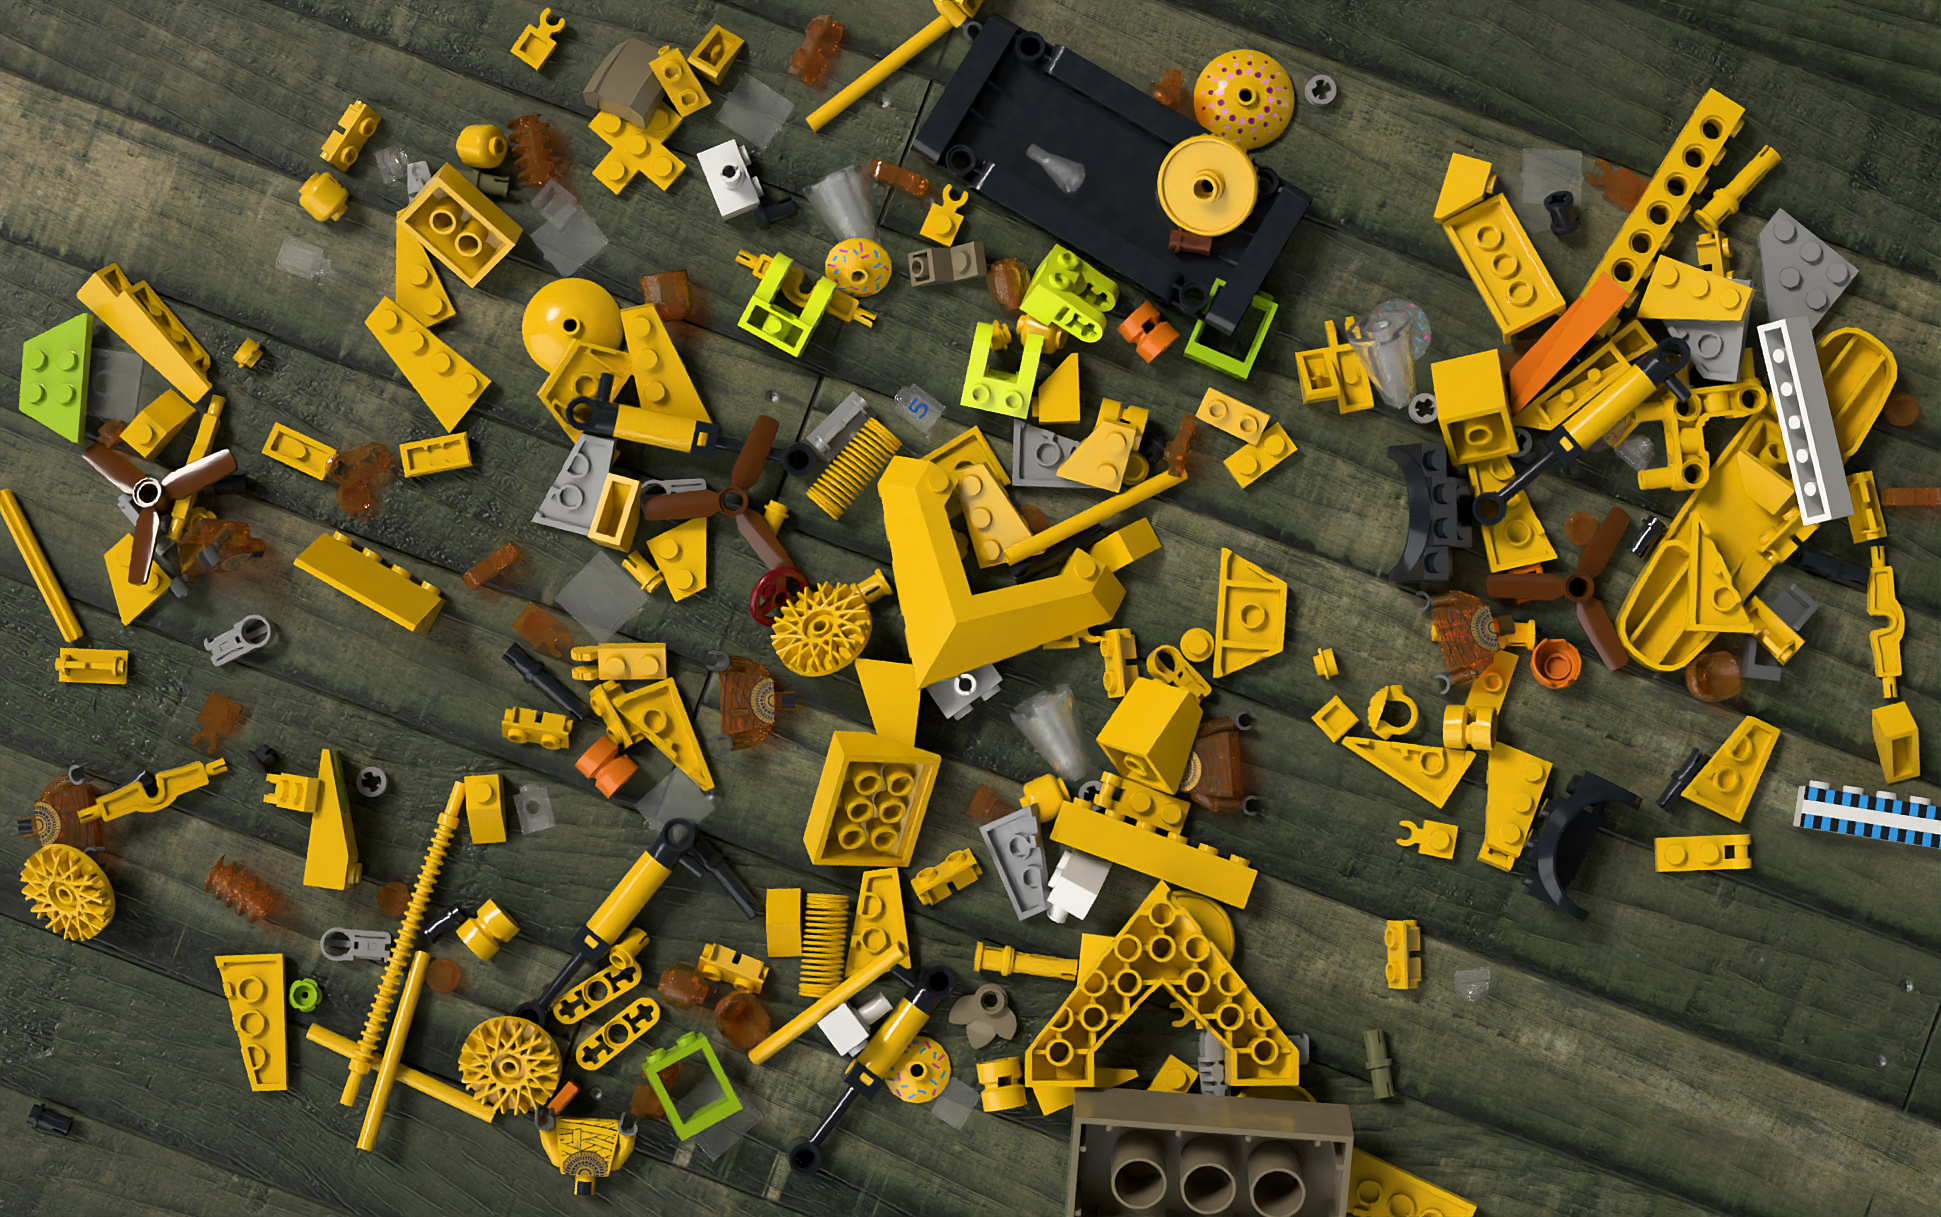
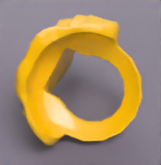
M1402 685L1385 686V688L1379 689L1369 702L1367 718L1369 726L1376 735L1384 740L1389 739L1392 734L1401 735L1408 733L1415 727L1418 721L1419 712L1417 705L1410 697L1404 694V687ZM1386 700L1402 701L1409 706L1411 719L1408 724L1398 728L1391 726L1386 721L1380 720Z

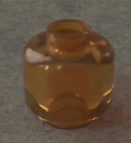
M1017 258L1000 260L991 264V270L985 276L990 298L994 304L1005 305L1006 310L1020 307L1031 284L1029 270L1025 263L1017 262Z
M676 962L671 967L665 966L656 991L661 992L660 999L663 1003L683 1011H690L695 1003L703 1004L709 986L704 984L705 974L701 970L681 962Z

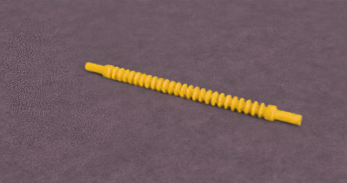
M455 781L445 812L439 814L437 820L439 828L434 829V832L437 834L435 838H431L433 846L427 848L430 854L429 856H424V859L427 861L426 865H421L423 873L417 875L420 882L419 884H414L417 890L415 893H411L413 901L407 903L410 906L409 911L404 912L407 918L401 921L403 929H398L397 931L400 934L399 939H394L397 946L396 948H391L393 956L387 958L390 961V965L384 967L387 973L381 976V979L384 980L383 984L377 986L380 989L379 994L374 995L377 1001L376 1003H371L373 1012H368L367 1015L370 1017L369 1022H364L367 1029L366 1031H361L363 1039L357 1041L360 1048L354 1050V1053L357 1054L356 1058H351L348 1068L351 1072L339 1102L341 1104L353 1107L363 1076L369 1074L371 1064L368 1063L369 1059H374L372 1051L378 1048L375 1042L376 1040H381V1037L378 1036L379 1031H384L382 1023L388 1021L385 1014L391 1012L388 1006L390 1003H394L392 995L398 993L395 990V986L401 984L398 978L404 975L402 967L408 965L405 962L406 957H411L408 950L409 948H414L412 940L418 938L415 931L421 929L418 922L424 920V917L421 915L423 911L428 910L425 907V903L431 901L428 898L429 893H434V889L431 888L432 884H437L435 876L441 874L438 867L439 865H444L441 859L443 856H447L445 848L451 846L448 840L454 837L451 833L452 829H457L460 821L457 816L465 796L464 783Z

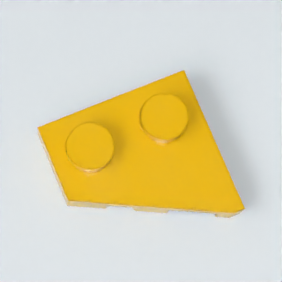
M1103 418L1093 429V432L1076 447L1071 456L1058 467L1056 476L1119 493L1137 426Z
M707 517L693 518L646 541L676 603L707 588Z
M128 533L104 555L121 621L127 627L168 591L173 580L153 558L147 584L135 586L128 582L134 540L132 533Z

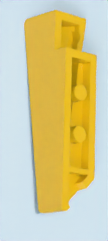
M113 263L95 272L77 292V298L193 403L200 401L212 388V383L207 380L206 371L210 367V356L144 280L132 286L119 266Z
M1631 317L1616 329L1611 337L1608 336L1589 351V354L1582 361L1568 368L1535 395L1516 416L1512 414L1514 427L1552 430L1631 367L1628 363L1629 361L1657 346L1656 342L1637 318Z

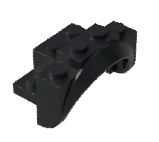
M1416 443L1387 447V457L1395 461L1401 469L1409 501L1407 540L1398 564L1389 572V583H1452L1453 549L1472 547L1471 480L1451 477V460L1446 444Z
M1581 770L1579 775L1575 773L1572 775L1565 792L1570 794L1567 799L1560 795H1554L1552 800L1548 798L1545 800L1538 817L1543 818L1537 831L1531 830L1524 844V848L1528 849L1525 857L1533 860L1536 866L1535 868L1529 866L1521 884L1526 886L1523 891L1524 894L1554 910L1561 911L1585 923L1590 912L1577 906L1567 896L1565 889L1567 885L1569 886L1571 880L1575 879L1602 823L1603 818L1601 817L1604 813L1605 805H1610L1611 801L1618 802L1638 811L1643 799L1587 770Z

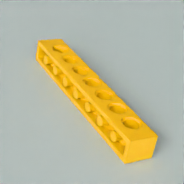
M1712 88L1702 97L1579 295L1585 299L1603 272L1608 274L1631 295L1592 336L1598 341L1605 334L1609 337L1613 335L1621 322V319L1617 318L1618 313L1623 306L1629 308L1639 293L1638 290L1634 289L1640 278L1646 280L1657 264L1652 260L1658 249L1664 252L1674 237V234L1670 232L1676 220L1680 223L1683 222L1692 207L1687 202L1694 192L1698 195L1701 193L1710 178L1705 173L1711 164L1715 166L1719 164L1727 151L1723 144L1729 135L1734 138L1745 120L1740 118L1745 108ZM1710 123L1717 128L1718 137L1716 139H1709L1704 135V124ZM1686 152H1695L1699 155L1701 160L1699 167L1694 168L1686 163ZM1669 180H1676L1681 183L1683 187L1681 196H1674L1668 191L1667 184ZM1658 208L1664 212V224L1658 225L1652 222L1650 219L1651 209ZM1634 237H1642L1646 240L1648 244L1646 253H1639L1634 250L1632 246ZM1617 265H1623L1629 269V281L1622 282L1615 277L1614 269Z

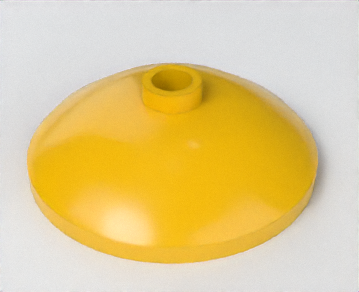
M565 278L549 283L533 296L524 313L522 334L526 349L532 359L542 369L551 373L573 338L619 350L623 339V323L616 301L604 288L586 279ZM568 320H574L577 323L576 329L572 332L565 330V323Z

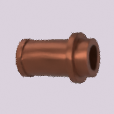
M1178 227V230L1171 229L1168 249H1173L1176 254L1179 251H1186L1209 256L1212 236L1196 235L1183 231L1181 227Z

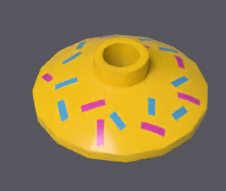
M850 238L839 242L830 250L825 261L826 277L838 283L837 289L851 297H867L878 293L887 285L892 274V261L887 251L877 242L866 238ZM856 271H860V272H862V273H864V274H863V275H854L853 273L856 272Z
M916 1035L885 1076L886 1084L892 1093L903 1101L917 1104L931 1101L940 1095L949 1083L951 1072L949 1056L943 1047L933 1039ZM914 1064H920L923 1067L924 1072L921 1076L916 1077L911 1074L910 1069Z

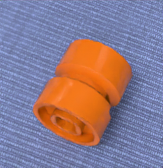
M1149 300L1137 308L1116 329L1128 343L1137 344L1136 352L1147 364L1154 361L1180 336L1168 321H1160L1161 313ZM1143 327H1145L1146 329H1149L1150 332H1149L1148 334H1146V333L1144 332Z
M603 735L583 754L575 764V767L587 779L595 778V786L609 799L635 774L639 766L626 754L619 756L617 754L619 747L610 738Z

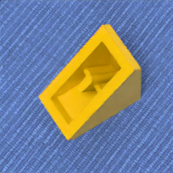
M715 24L689 55L687 63L693 72L719 86L745 40Z
M1327 348L1295 353L1303 404L1337 399L1341 395V390Z
M1145 517L1087 548L1089 555L1105 563L1114 573L1162 546Z
M801 888L767 889L766 933L768 957L802 956Z

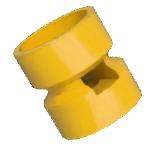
M1103 397L1096 426L1103 418L1119 422L1120 419L1129 421L1130 425L1137 426L1131 450L1138 452L1149 410L1133 405L1125 409L1121 402Z
M1447 705L1443 721L1444 747L1465 749L1468 744H1471L1475 750H1494L1498 726L1496 707L1475 706L1473 711H1470L1466 705Z
M492 898L477 910L478 917L476 919L469 918L456 930L462 941L484 962H487L500 950L499 943L501 941H510L521 930L510 914Z
M1019 1057L1001 1058L976 1064L979 1083L985 1085V1089L981 1092L984 1112L1027 1105L1024 1085L1018 1083V1079L1022 1076ZM998 1077H1003L1005 1084L998 1085Z

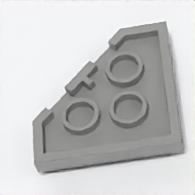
M1781 208L1775 212L1757 235L1762 263L1763 292L1767 305V324L1786 318L1808 316L1812 331L1859 270Z
M1726 278L1750 288L1754 286V282L1751 280ZM1750 307L1744 322L1661 319L1672 337L1681 338L1687 343L1690 348V359L1704 379L1740 383Z

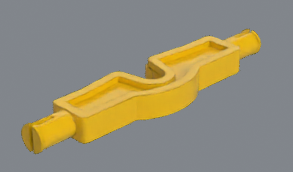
M741 248L739 255L750 261L737 255L735 262L753 269L752 274L754 277L762 280L773 258L762 254L759 258ZM791 266L780 289L790 302L804 309L820 280L817 281L809 294H802L800 292V285L803 282L805 273L803 270ZM836 289L825 312L848 323L854 319L869 328L874 323L862 316L873 321L877 317V315L860 308L858 300L842 293L838 289Z
M212 395L208 411L204 413L195 444L192 447L186 465L211 455L220 426L219 418L226 401L224 397ZM198 492L183 500H176L171 515L173 519L166 536L167 539L180 542L185 523L187 524Z
M1884 546L1870 547L1872 568H1870L1867 580V612L1870 616H1886L1889 620V625L1886 628L1872 630L1869 638L1874 657L1876 677H1882L1883 698L1898 697L1896 676L1902 674L1899 642L1904 634L1905 618L1900 604L1895 599L1893 569L1885 564Z
M222 757L205 765L200 761H196L182 767L161 771L155 776L158 787L156 796H147L143 784L140 781H134L112 793L96 798L97 805L77 811V815L81 825L100 817L107 822L134 811L155 812L169 806L178 795L207 785L209 783L208 777L228 770L226 765H224L225 761Z

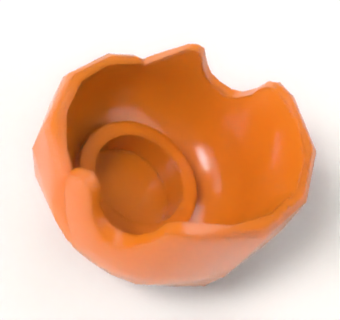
M1545 638L1533 650L1530 667L1533 677L1540 685L1550 689H1564L1572 686L1581 675L1582 659L1578 649L1565 639Z

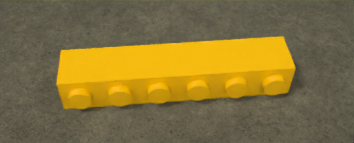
M1077 797L1074 798L1073 803L1063 800L1049 839L1241 909L1245 908L1258 872L1248 868L1249 860L1232 854L1229 860L1218 857L1219 849L1202 843L1196 849L1186 845L1188 838L1170 831L1167 838L1155 834L1156 826L1137 820L1136 826L1123 822L1125 815L1107 808L1104 815L1092 811L1093 803Z

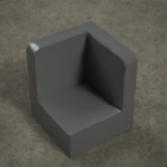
M1789 584L1782 589L1768 607L1797 632L1820 605L1798 586Z
M1757 637L1744 638L1740 678L1770 682L1780 681L1781 667H1777V659L1757 642Z

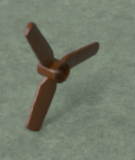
M766 415L758 417L731 471L732 485L727 486L720 493L704 489L646 498L643 501L645 519L710 517L721 510L727 516H736L738 530L770 570L784 566L794 567V563L759 512L749 507L750 495L747 491L758 482L777 434L779 422ZM736 491L741 494L743 505L740 509L733 510L727 507L725 496L728 492Z
M95 442L86 449L83 458L124 493L133 495L135 503L143 508L136 521L128 582L135 586L147 584L161 526L160 517L167 515L173 509L175 500H183L237 471V460L231 451L224 449L170 472L160 483L153 478H147L144 472L99 442ZM158 492L156 499L150 502L152 495Z
M1619 507L1611 508L1579 556L1575 573L1567 574L1562 579L1551 573L1491 574L1486 577L1485 582L1487 595L1490 597L1552 601L1561 597L1564 601L1575 604L1576 618L1609 671H1613L1623 667L1629 662V658L1602 603L1592 597L1595 588L1592 579L1602 573L1631 519L1630 515ZM1574 578L1579 579L1584 585V592L1580 597H1574L1569 591V583Z

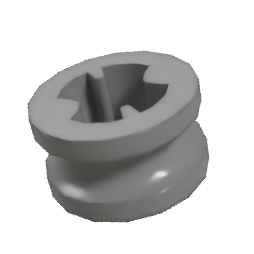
M1317 75L1309 80L1304 92L1309 103L1320 107L1329 104L1335 98L1337 89L1334 80L1329 76ZM1316 82H1323L1322 87L1325 84L1328 86L1329 91L1325 94V99L1320 100L1319 95L1316 97L1313 95L1312 90L1317 87Z
M1421 393L1410 401L1408 412L1414 422L1428 424L1438 417L1436 399L1433 395ZM1427 400L1432 404L1429 409H1433L1432 415L1426 414L1420 417L1416 413L1419 409H1415V405L1417 402L1422 404Z
M1515 427L1516 437L1522 435L1525 442L1521 444V452L1507 455L1511 458H1519L1526 455L1532 447L1531 435L1523 428Z
M366 767L358 774L356 784L359 792L363 795L377 797L387 790L389 780L386 772L381 768ZM372 772L374 777L381 778V784H377L379 789L374 792L371 787L364 786V779L368 780L366 775Z
M1099 781L1084 783L1078 793L1079 799L1085 800L1084 792L1089 793L1086 790L1088 787L1095 786L1096 791H1100L1103 783ZM1095 805L1092 811L1100 810L1103 807Z

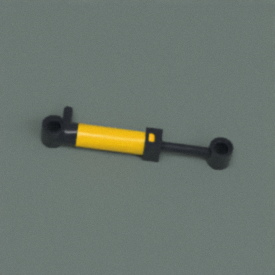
M1669 337L1661 341L1542 442L1548 449L1547 452L1498 493L1494 491L1478 495L1471 506L1473 519L1479 525L1486 527L1499 523L1505 516L1509 500L1556 461L1563 468L1566 467L1663 384L1670 389L1681 403L1686 402L1692 394L1675 374L1689 362L1690 348L1687 343L1677 337ZM1673 346L1679 350L1681 358L1677 364H1669L1664 360L1663 350L1665 347ZM1484 500H1492L1498 506L1497 515L1492 519L1484 518L1479 512L1480 503Z
M677 817L665 823L659 835L590 920L583 924L569 941L577 949V952L538 999L534 998L517 1006L512 1013L513 1017L524 1019L526 1010L533 1009L539 1016L537 1025L545 1030L551 1022L549 1006L588 959L594 964L604 959L616 944L614 942L678 864L682 865L698 880L705 876L707 869L688 854V851L697 844L700 838L699 826L693 819ZM678 824L685 826L689 833L688 839L684 844L677 842L673 836V830Z

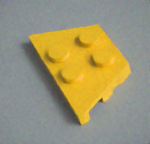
M1221 548L1213 678H1220L1283 651L1287 583L1267 573L1252 562L1243 559L1228 548Z

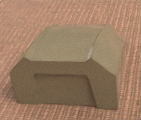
M633 37L618 44L597 68L583 91L586 105L607 111L646 130L666 94V91L649 65V62L659 58V48Z

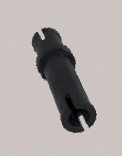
M1097 523L1046 548L1044 553L1030 556L1008 568L1016 583L1020 585L1069 558L1076 548L1083 550L1095 542L1106 538L1107 535L1100 523Z
M517 642L502 656L503 660L524 677V682L527 684L531 683L577 724H580L592 710V707L587 705L559 679L553 676L544 667L545 663L541 660L538 662L531 657Z
M700 830L698 842L701 847L696 844L690 851L704 865L707 873H711L751 921L757 915L749 906V903L759 913L766 908V905L760 901L726 862V855L722 851L718 852Z

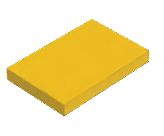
M977 425L920 459L931 461L951 474L956 469L987 462L1004 488L1011 484L1010 479ZM956 486L944 505L949 521L963 513Z

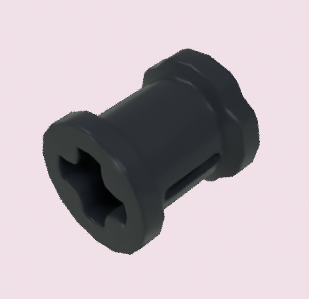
M1569 191L1551 193L1543 202L1545 209L1550 212L1552 219L1550 228L1555 235L1571 234L1578 230L1581 224L1580 218L1574 213L1572 206L1574 197Z

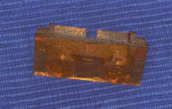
M819 14L818 17L813 18L806 28L805 34L807 38L802 47L796 48L790 57L789 64L791 67L787 73L799 76L803 73L800 79L809 85H812L815 80L818 81L829 62L828 59L819 53L823 49L829 54H833L844 35L842 32L844 26L835 20H832L829 24L832 19L831 15Z
M1177 69L1168 70L1159 84L1152 80L1148 95L1177 111L1181 101L1178 95L1184 82L1183 74Z
M679 1061L657 1072L667 1094L671 1084L678 1076ZM642 1068L640 1076L647 1078ZM637 1082L629 1104L632 1106L630 1113L638 1115L642 1119L659 1121L660 1116L664 1113V1109L650 1082L649 1085Z

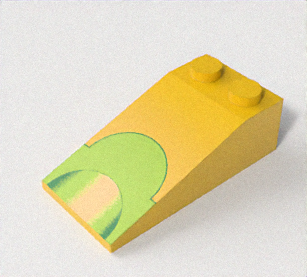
M322 749L318 775L320 785L316 813H313L303 885L350 890L354 889L355 883H360L362 863H358V850L339 750Z

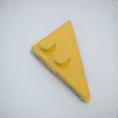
M405 208L397 212V218L401 215ZM397 223L396 303L430 329L456 316L457 313L424 246L420 245L413 236Z
M1699 511L1690 512L1686 631L1754 633L1753 623L1749 621L1743 608L1742 599L1732 584L1730 573L1721 554L1718 553L1706 521L1703 520Z
M673 677L610 700L612 706L704 792L715 788Z
M1345 736L1341 742L1342 745L1439 809L1442 808L1477 755L1473 751Z

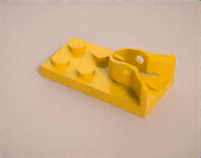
M1503 193L1442 223L1445 233L1499 326L1505 345L1511 343L1512 335L1553 314L1561 316L1566 311V303Z

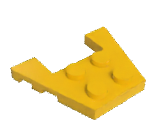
M573 338L536 394L574 444H576L584 431L577 430L568 423L565 416L567 403L576 396L596 398L601 373L603 372L615 376L609 400L613 402L630 375L634 376L629 353ZM585 403L578 404L573 410V417L578 422H586L592 416L591 407ZM616 449L613 464L621 453Z

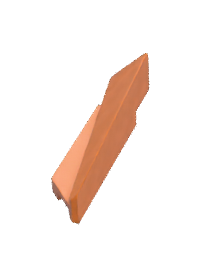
M1603 272L1585 299L1579 296L1509 370L1511 413L1516 416L1630 298L1631 295L1608 274Z

